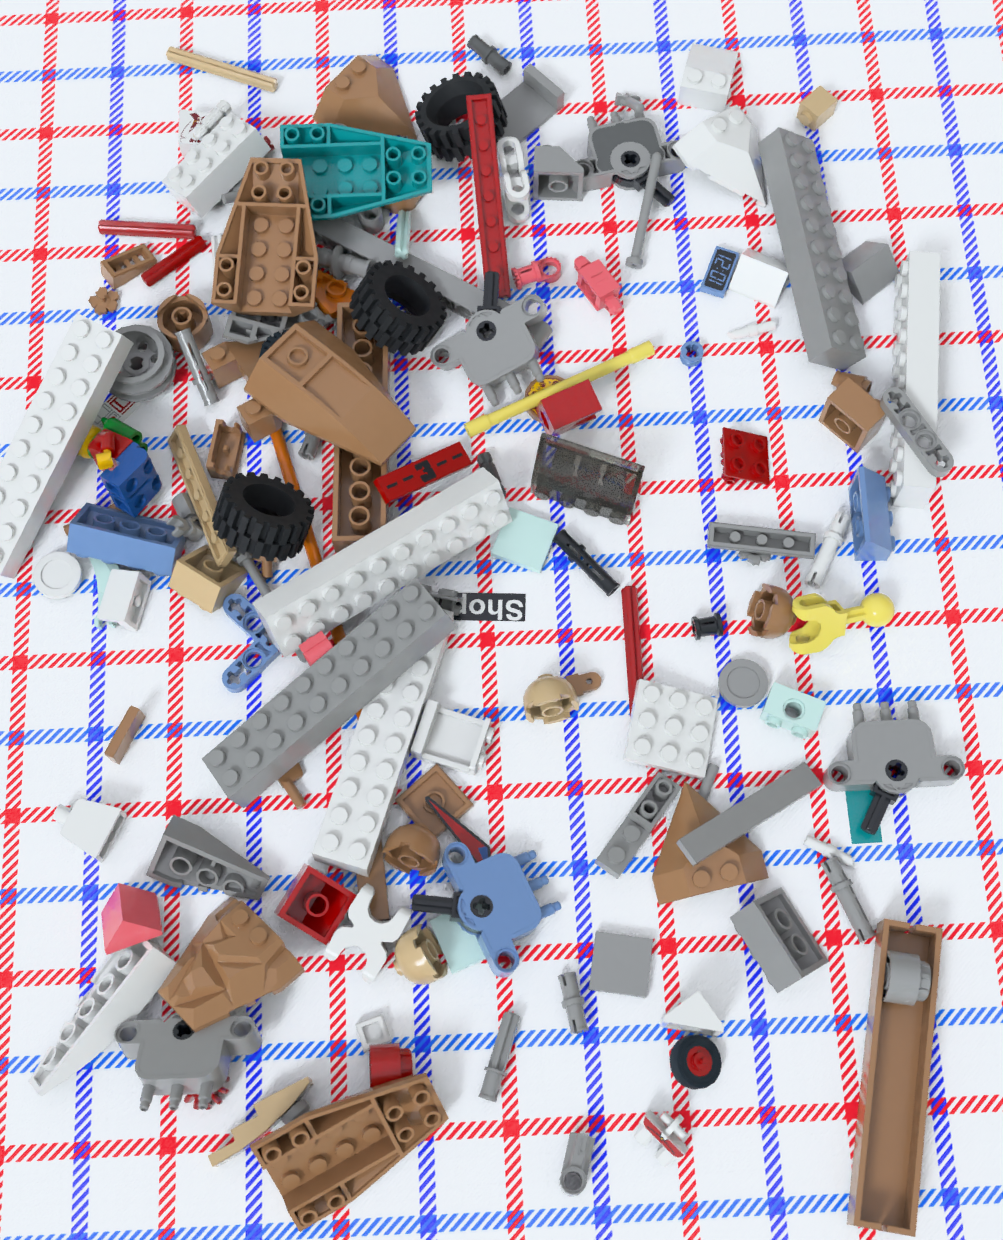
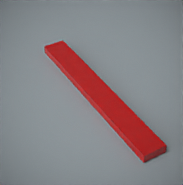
M491 93L467 95L466 105L483 277L485 272H498L500 274L498 298H511Z

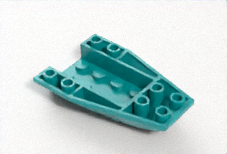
M332 123L280 125V150L283 158L302 160L312 221L333 220L432 193L431 143Z

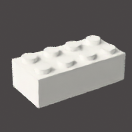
M229 113L220 120L219 124L209 134L202 138V141L192 151L185 155L184 159L175 168L167 173V176L161 182L177 202L203 218L222 199V194L228 193L244 177L250 157L263 158L271 148L255 127Z

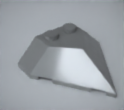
M316 302L315 309L295 317L242 315L231 311L226 322L223 338L248 345L265 341L270 335L273 337L274 333L278 331L282 334L283 330L290 329L295 323L315 320L320 325L326 326L334 324L335 320L329 314L325 315L317 307Z

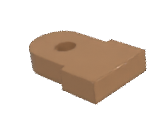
M596 672L565 676V679L574 687L577 697L583 696L584 693L595 691L601 686V677ZM591 680L592 683H591V684H587L586 681Z

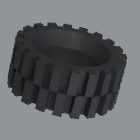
M470 71L464 72V76L461 77L459 73L452 74V79L447 80L445 77L440 80L442 84L438 86L433 84L429 87L431 92H424L421 96L423 102H418L416 105L418 110L415 111L416 123L425 141L431 143V153L435 154L440 160L444 157L446 162H452L454 158L458 162H463L466 156L472 159L468 119L459 124L449 126L456 118L467 114V95L491 93L495 138L497 136L502 137L505 133L503 127H507V113L494 82H491L488 76L483 78L482 73L476 72L473 76Z
M385 260L383 264L377 262L374 267L372 266L352 294L350 298L352 300L349 303L350 309H353L351 316L352 319L359 320L356 326L359 330L364 329L367 332L365 337L368 340L374 338L378 341L376 346L382 349L383 346H387L388 352L393 354L399 350L401 356H407L409 352L411 355H416L419 351L422 352L444 324V320L447 317V312H445L447 308L446 302L440 301L443 295L440 291L435 292L434 288L436 285L432 281L428 283L425 280V274L420 272L418 275L414 272L415 268L410 265L404 268L403 262L396 261L393 265L391 260ZM389 298L400 303L403 307H405L410 314H407L399 308H397L390 301Z
M247 472L246 476L242 473H237L235 478L230 476L227 482L223 484L212 517V522H214L213 529L218 531L217 536L221 540L227 539L226 545L230 548L238 547V552L243 555L248 552L252 554V558L258 560L260 556H263L266 561L273 562L275 557L279 561H286L287 556L292 559L302 550L314 518L315 509L311 506V500L303 498L305 493L302 490L295 491V485L290 482L287 484L282 483V479L275 476L274 479H271L265 473H261L260 476H256L254 472Z

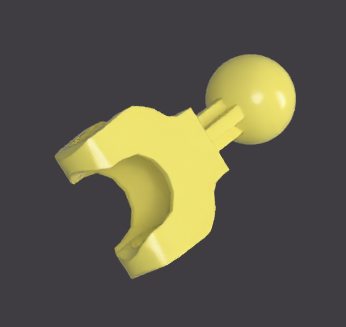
M816 593L796 597L792 603V611L799 619L808 622L802 628L791 632L789 648L801 655L817 653L826 649L837 637L845 636L846 624L864 621L872 627L885 626L894 616V604L887 595L882 593L869 594L861 601L860 606L846 609L836 600L827 601Z

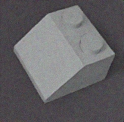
M535 146L533 200L582 201L584 168L560 146Z

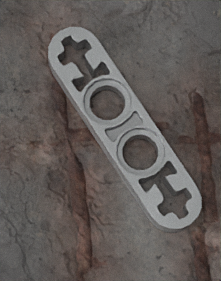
M891 387L884 391L880 400L883 412L927 471L935 477L946 476L954 465L951 453L902 389ZM889 398H891L892 400L897 398L898 403H889L888 400ZM910 416L915 420L916 425L907 427L903 424L902 418ZM920 437L928 438L931 441V447H921L917 439ZM936 461H944L946 463L944 467L942 465H935Z

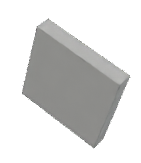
M596 931L589 990L647 998L653 939Z

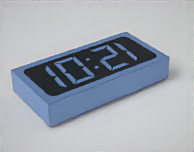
M716 246L700 286V291L723 299L740 253Z

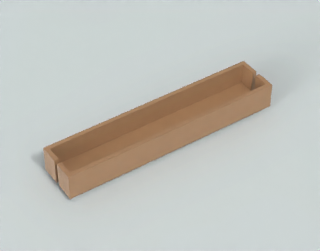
M884 918L877 923L846 1225L916 1237L943 929L919 924L910 928L911 923ZM887 950L918 954L920 961H925L930 965L931 985L926 1000L923 1002L916 1001L914 1006L882 1001Z

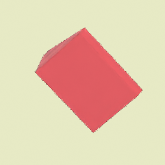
M118 883L101 912L104 949L107 955L163 935L156 893Z

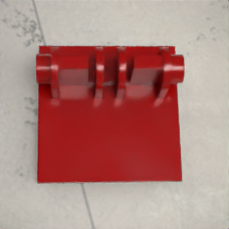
M723 427L722 437L720 438V443L722 444L720 456L723 458L721 459V465L724 466L721 478L724 480V483L733 484L737 478L769 485L767 437Z

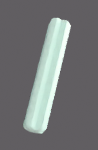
M404 210L398 212L395 241V257L397 259L402 258L403 260L408 258L411 230V213Z

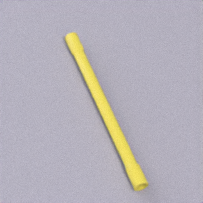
M648 340L627 350L623 354L521 400L464 423L466 433L470 438L503 421L537 407L540 400L587 379L592 382L627 365L635 364L655 355L654 347Z

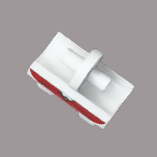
M649 1109L639 1121L641 1124L633 1135L644 1147L653 1138L662 1145L654 1157L664 1168L675 1160L680 1162L689 1150L681 1141L687 1134L679 1125L684 1120L681 1114L673 1119L668 1113L664 1112L659 1119Z

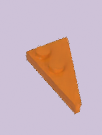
M318 270L315 302L325 315L329 314L333 319L337 318V303L351 302L352 299L350 298L354 290L348 288L347 282L337 280L333 276Z

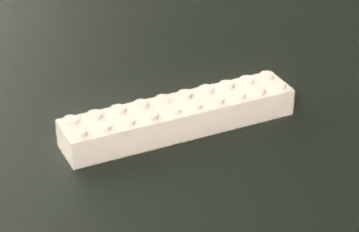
M909 251L906 260L901 261L900 274H896L894 280V289H898V296H895L893 310L897 311V318L894 319L893 334H897V338L892 347V356H896V364H893L891 378L895 379V387L902 389L937 435L941 253ZM891 399V402H895L897 404L898 399ZM905 416L902 418L905 426L913 427L916 425L912 417ZM894 426V433L891 434L889 442L890 449H893V457L889 461V473H893V481L889 483L892 507L924 509L936 490V477L927 471ZM920 437L917 439L921 447H931V441L928 438Z
M76 313L0 463V576L15 578L134 344L122 334L79 313Z
M482 467L252 602L272 643L284 658L299 650V645L309 637L314 636L320 631L324 634L404 587L415 577H421L511 523L513 520L500 482Z
M443 609L454 622V612ZM450 634L362 708L312 851L314 861L369 877L410 755V749Z

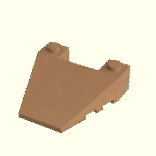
M236 341L222 342L201 353L207 372L211 373L212 379L219 389L241 377H244L246 382L248 381L259 360L264 341L248 345ZM255 399L237 406L241 423L254 443L278 431L283 426L282 420Z

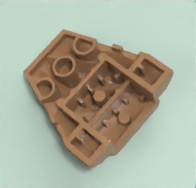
M229 897L207 916L157 992L196 1033L229 1017L231 1011L245 1004L247 1007H251L257 1004L256 999L271 992L273 995L282 992L305 971L295 956L285 947L282 939L242 900L238 901L236 898Z

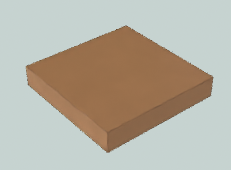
M438 764L434 765L395 799V802L414 823L425 824L437 838L448 828L425 801L426 796L433 799L457 820L474 806Z

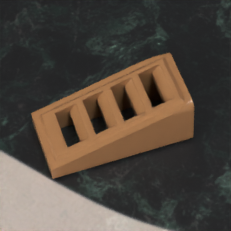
M144 243L100 261L101 274L113 290L123 286L157 264V259ZM139 255L144 258L143 261L138 258Z

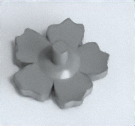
M741 551L738 553L740 559H747V562L753 566H759L760 560L766 562L771 559V555Z

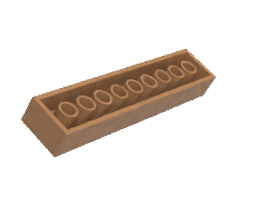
M350 302L337 303V338L356 352L390 395V352H388V347L383 346L382 349L376 346L378 341L374 338L368 340L365 337L367 332L364 329H358L356 324L359 320L352 319L351 313L353 309L349 307ZM334 445L332 543L335 553L389 522V504H385L373 483L376 478L389 473V459L382 466H379Z

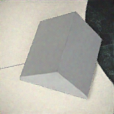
M865 241L842 258L844 269L848 276L847 281L850 292L862 305L895 280L896 274H900L890 247L885 243Z

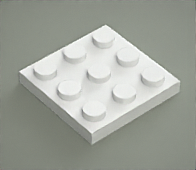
M639 679L636 683L623 760L702 780L706 775L718 698Z

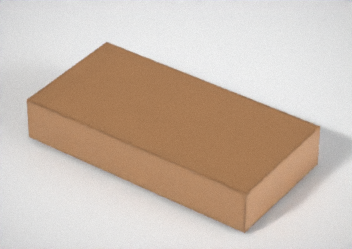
M132 705L129 706L104 752L107 758L120 765L146 717L139 708Z

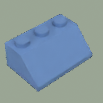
M861 466L858 467L848 487L854 560L887 561L891 552L895 550L894 535L891 536L890 527L893 524V513L888 511V502H890L891 497L890 487L886 486L884 476Z

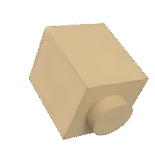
M819 85L800 102L796 117L804 126H808L812 131H816L834 115L838 99Z

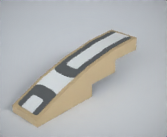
M307 1076L253 1104L258 1116L231 1129L235 1142L207 1155L212 1167L224 1164L247 1150L250 1144L269 1133L281 1121V1118L287 1111L298 1103L313 1085L312 1079Z

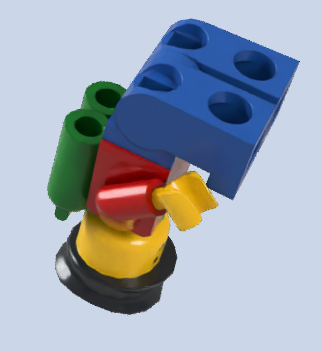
M102 417L103 429L101 430L94 424L91 426L77 456L94 459L99 470L103 471L99 476L107 491H109L115 506L136 518L162 487L161 480L147 453L148 445L142 441V433L116 418L107 419Z

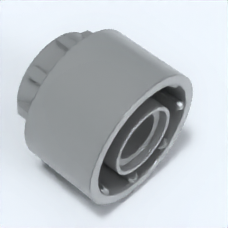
M887 950L882 1001L914 1006L916 1001L923 1002L926 1000L931 985L930 965L925 961H920L918 954Z

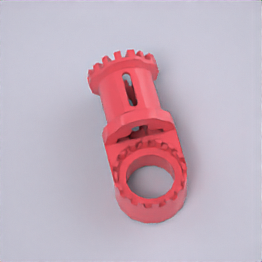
M550 256V258L546 257L538 261H531L530 265L519 269L511 268L512 277H515L513 280H516L514 282L516 288L520 290L522 286L535 281L537 283L543 281L554 283L558 281L561 277V263L555 257ZM551 265L556 267L557 271L553 275H547L543 269Z

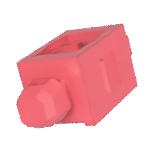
M583 255L577 257L574 260V268L578 272L576 285L596 311L605 307L612 315L620 313L622 311V303L618 298L620 285L600 259L591 263Z

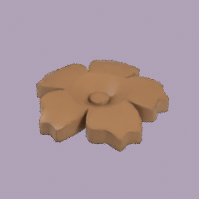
M99 287L98 291L95 292L96 296L89 297L88 302L98 315L107 314V310L110 313H114L117 310V301L120 298L117 291L110 290L108 292L106 287Z

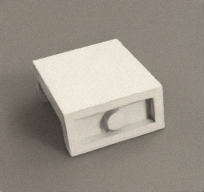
M428 699L410 752L413 758L475 776L477 769H483L487 755L483 753L486 743L491 744L495 728L491 727L490 718L486 717L485 720L458 713L439 707L438 702Z

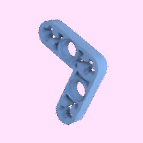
M231 594L225 598L223 609L228 618L254 641L222 674V683L225 688L231 693H239L245 690L281 653L274 644L269 646L270 643L267 637L264 636L266 629L263 623L258 630L248 629L247 625L251 619H260L254 606L244 596ZM232 603L236 605L240 603L242 611L246 613L244 617L237 610L234 609L232 611ZM253 654H258L262 657L260 665L256 667H250L247 664V659ZM241 665H243L246 671L250 673L248 676L245 672L242 673V670L240 668ZM230 676H239L241 682L239 684L233 682L230 685Z

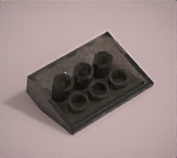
M542 432L531 479V493L542 500L551 499L557 501L566 508L575 507L581 509L587 515L593 517L599 515L608 518L610 522L616 525L626 524L630 526L640 498L645 466Z

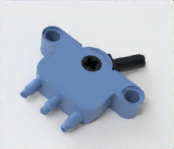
M462 842L450 843L442 856V866L454 889L452 897L414 894L411 904L413 911L450 915L449 921L457 922L462 930L470 935H475L494 975L501 978L509 977L519 965V954L513 942L531 934L542 919L555 914L556 911L561 910L562 906L559 901L542 907L539 906L533 892L548 884L549 879L544 875L527 881L521 868L522 865L529 863L537 857L534 850L523 852L514 857L507 853H499L475 863L468 847ZM452 852L459 853L463 861L461 863H453L448 855ZM478 903L482 904V909L485 910L483 915L478 914V909H475ZM507 956L511 960V968L505 969L500 967L498 957Z

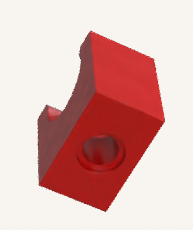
M589 379L540 400L535 411L548 439H551L596 419L595 414L600 412L602 407Z

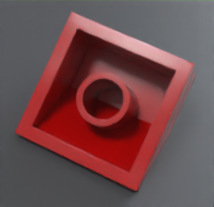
M304 863L274 913L327 945L357 895Z

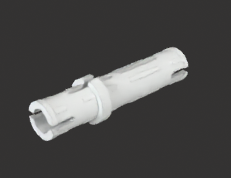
M836 512L829 530L825 531L823 535L824 541L804 580V583L810 587L814 583L813 588L815 589L820 588L837 548L842 546L844 542L843 535L852 520L847 514H844L842 519V512Z

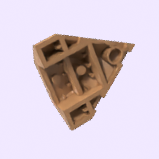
M357 55L325 87L313 116V121L318 124L340 123L347 127L393 136H408V139L417 140L394 68L376 55Z
M686 781L683 784L681 795L652 875L658 904L662 905L725 888L768 879L769 876L762 850L745 835L694 867L676 842L721 813Z

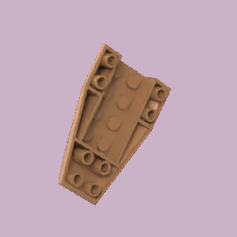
M250 157L216 252L211 304L242 315L295 317L315 309L319 264L302 160Z
M315 320L295 323L259 358L244 387V392L283 422L379 466H382L416 431V427L356 352Z
M422 1073L371 1087L307 1112L250 1144V1148L262 1169H266L282 1195L289 1215L299 1232L354 1201L445 1123L449 1117L427 1074Z

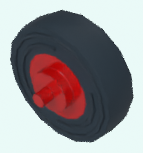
M699 1034L685 1036L678 1040L671 1050L669 1059L671 1071L675 1079L682 1086L695 1090L707 1088L716 1082L721 1072V1055L716 1044L708 1037Z

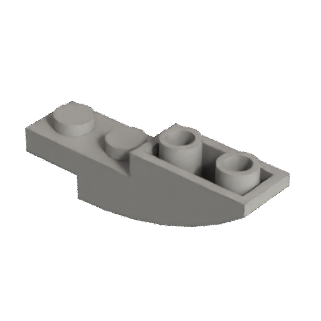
M658 771L594 863L616 879H619L682 787Z

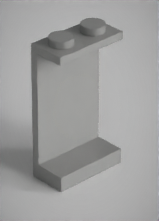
M531 63L523 69V82L501 99L507 113L506 119L508 123L507 127H503L505 133L502 137L497 136V140L499 141L504 137H515L522 143L564 107V91ZM506 146L503 149L504 154L507 155L514 148H512L511 146Z

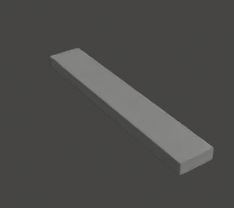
M804 762L683 836L676 844L694 867L815 791L822 783Z

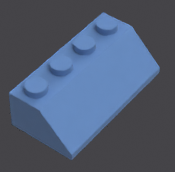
M86 502L69 524L66 552L74 553L82 558L91 557L99 559L107 564L116 563L124 565L132 570L150 571L157 576L171 577L176 561L182 556L187 538L183 537V535L179 538L172 536L171 533L176 528L172 525H167L166 521L137 515L134 518L124 511Z

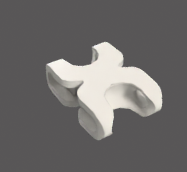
M504 137L497 142L500 188L503 191V200L508 220L511 223L521 224L526 222L530 215L528 201L530 185L527 172L524 169L520 142L515 137ZM506 146L514 148L515 153L512 156L504 154L503 149ZM516 204H520L523 207V213L520 215L512 211V207Z
M367 883L361 888L349 907L348 917L353 925H343L336 930L324 952V958L334 961L345 947L352 945L360 947L365 952L367 958L362 972V979L370 984L374 981L388 957V949L383 942L398 940L412 915V909L402 906L391 920H376L370 911V903L375 890L373 886Z

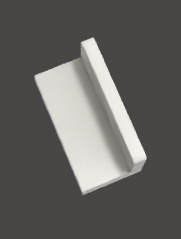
M112 569L97 618L101 621L117 622L127 630L137 631L152 581L139 571Z

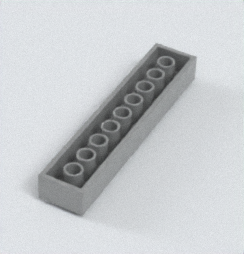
M778 127L760 141L758 147L808 361L844 371L864 359L866 354L864 341L858 325L859 320L853 305V296L847 281L848 276L842 261V252L836 236L837 231L833 224L831 208L826 196V187L823 184L820 172L821 167L817 160L816 146L810 138Z
M415 577L202 758L203 762L228 799L245 808L458 626Z

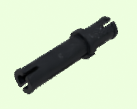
M565 529L561 530L553 538L552 541L568 555V560L571 563L575 562L608 597L619 588L620 584L586 552V547L583 544L579 545ZM569 546H572L584 558V560L582 561L569 548ZM588 565H591L603 577V580H601L588 567Z

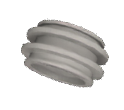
M138 324L121 327L115 332L122 334L134 344L122 365L123 370L118 373L109 392L121 400L130 402L151 400L165 392L174 380L177 364L172 346L164 334L151 326ZM154 357H157L156 363L152 362Z

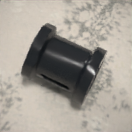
M719 612L709 617H691L692 632L696 641L700 640L701 637L710 635L723 636V624Z

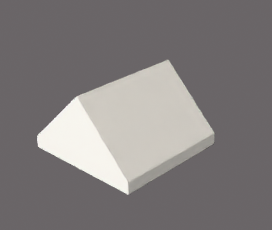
M747 248L741 254L728 290L775 308L789 279L786 263Z
M699 991L683 1001L659 1021V1027L714 1037L724 1032L723 1023Z

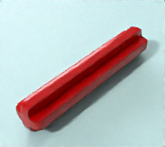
M197 235L141 274L143 282L150 287L207 247L204 239Z

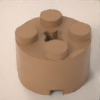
M176 294L166 298L158 307L157 324L160 332L164 334L171 344L172 350L183 353L175 333L187 328H191V333L199 350L211 339L214 332L205 304L198 297L192 294H186V296H177Z

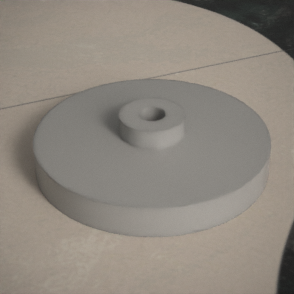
M737 659L729 662L722 669L718 679V688L721 696L729 704L739 708H749L755 706L764 698L768 689V678L763 668L756 662L748 659Z

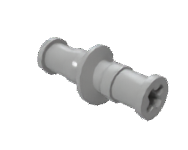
M337 245L333 251L328 248L317 247L318 266L328 269L329 273L337 279L343 278L345 275L364 278L369 269L376 264V261L373 259L363 260L354 255H345L341 245Z

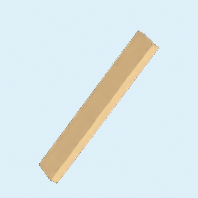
M177 425L168 439V444L218 567H227L237 550L235 546L230 548L226 545L227 539L221 540L217 536L218 531L213 529L214 522H212V517L217 501L186 425Z

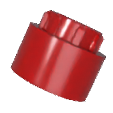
M399 1043L369 1045L370 1088L413 1075L411 1050L409 1048H400Z

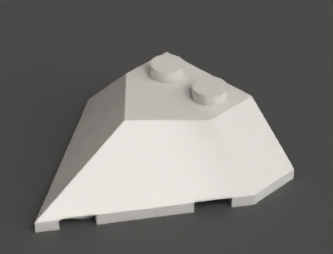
M737 104L702 121L673 145L672 148L687 168L693 171L699 169L709 175L708 179L741 196L746 194L756 199V204L762 207L766 206L757 129Z

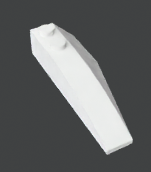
M147 940L113 952L106 958L90 980L94 985L86 997L80 996L75 1006L79 1009L72 1021H65L59 1030V1042L56 1047L50 1046L29 1079V1083L38 1095L43 1097L93 1060L115 1040L114 1032L116 1028L125 1021L134 1020L143 1008L153 1000L155 993L176 964L164 950L151 940Z

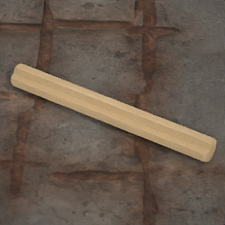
M170 46L166 52L167 59L172 62L270 92H275L278 87L277 79L173 46Z

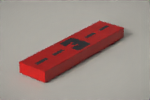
M459 441L380 476L373 483L387 505L470 467L472 462Z

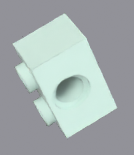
M774 682L759 719L764 720V723L769 727L775 729L782 727L790 730L791 734L801 739L812 738L819 725L826 701ZM785 709H795L798 713V717H789L786 714Z

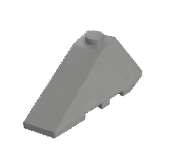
M176 815L172 816L146 873V876L172 887L181 888L182 885L198 887V891L207 892L208 889L223 891L228 896L260 900L270 879L269 875L202 827Z

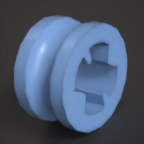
M696 341L684 343L681 347L680 361L687 367L699 365L704 351L702 345ZM692 350L696 352L695 357L693 355L692 357L687 356L688 351L690 353Z

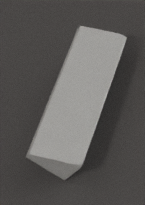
M709 522L707 548L813 560L815 558L816 533Z

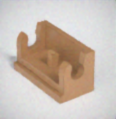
M216 419L206 468L211 478L227 480L230 476L235 478L239 471L246 432H243L241 425L236 422L234 427H229L224 420Z

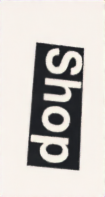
M457 593V596L464 598L456 603L461 608L459 616L454 615V620L525 622L526 594Z

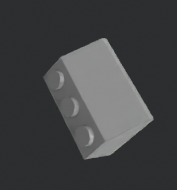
M782 887L754 900L729 917L734 924L736 932L743 938L752 957L758 962L766 975L767 981L773 986L777 994L829 962Z

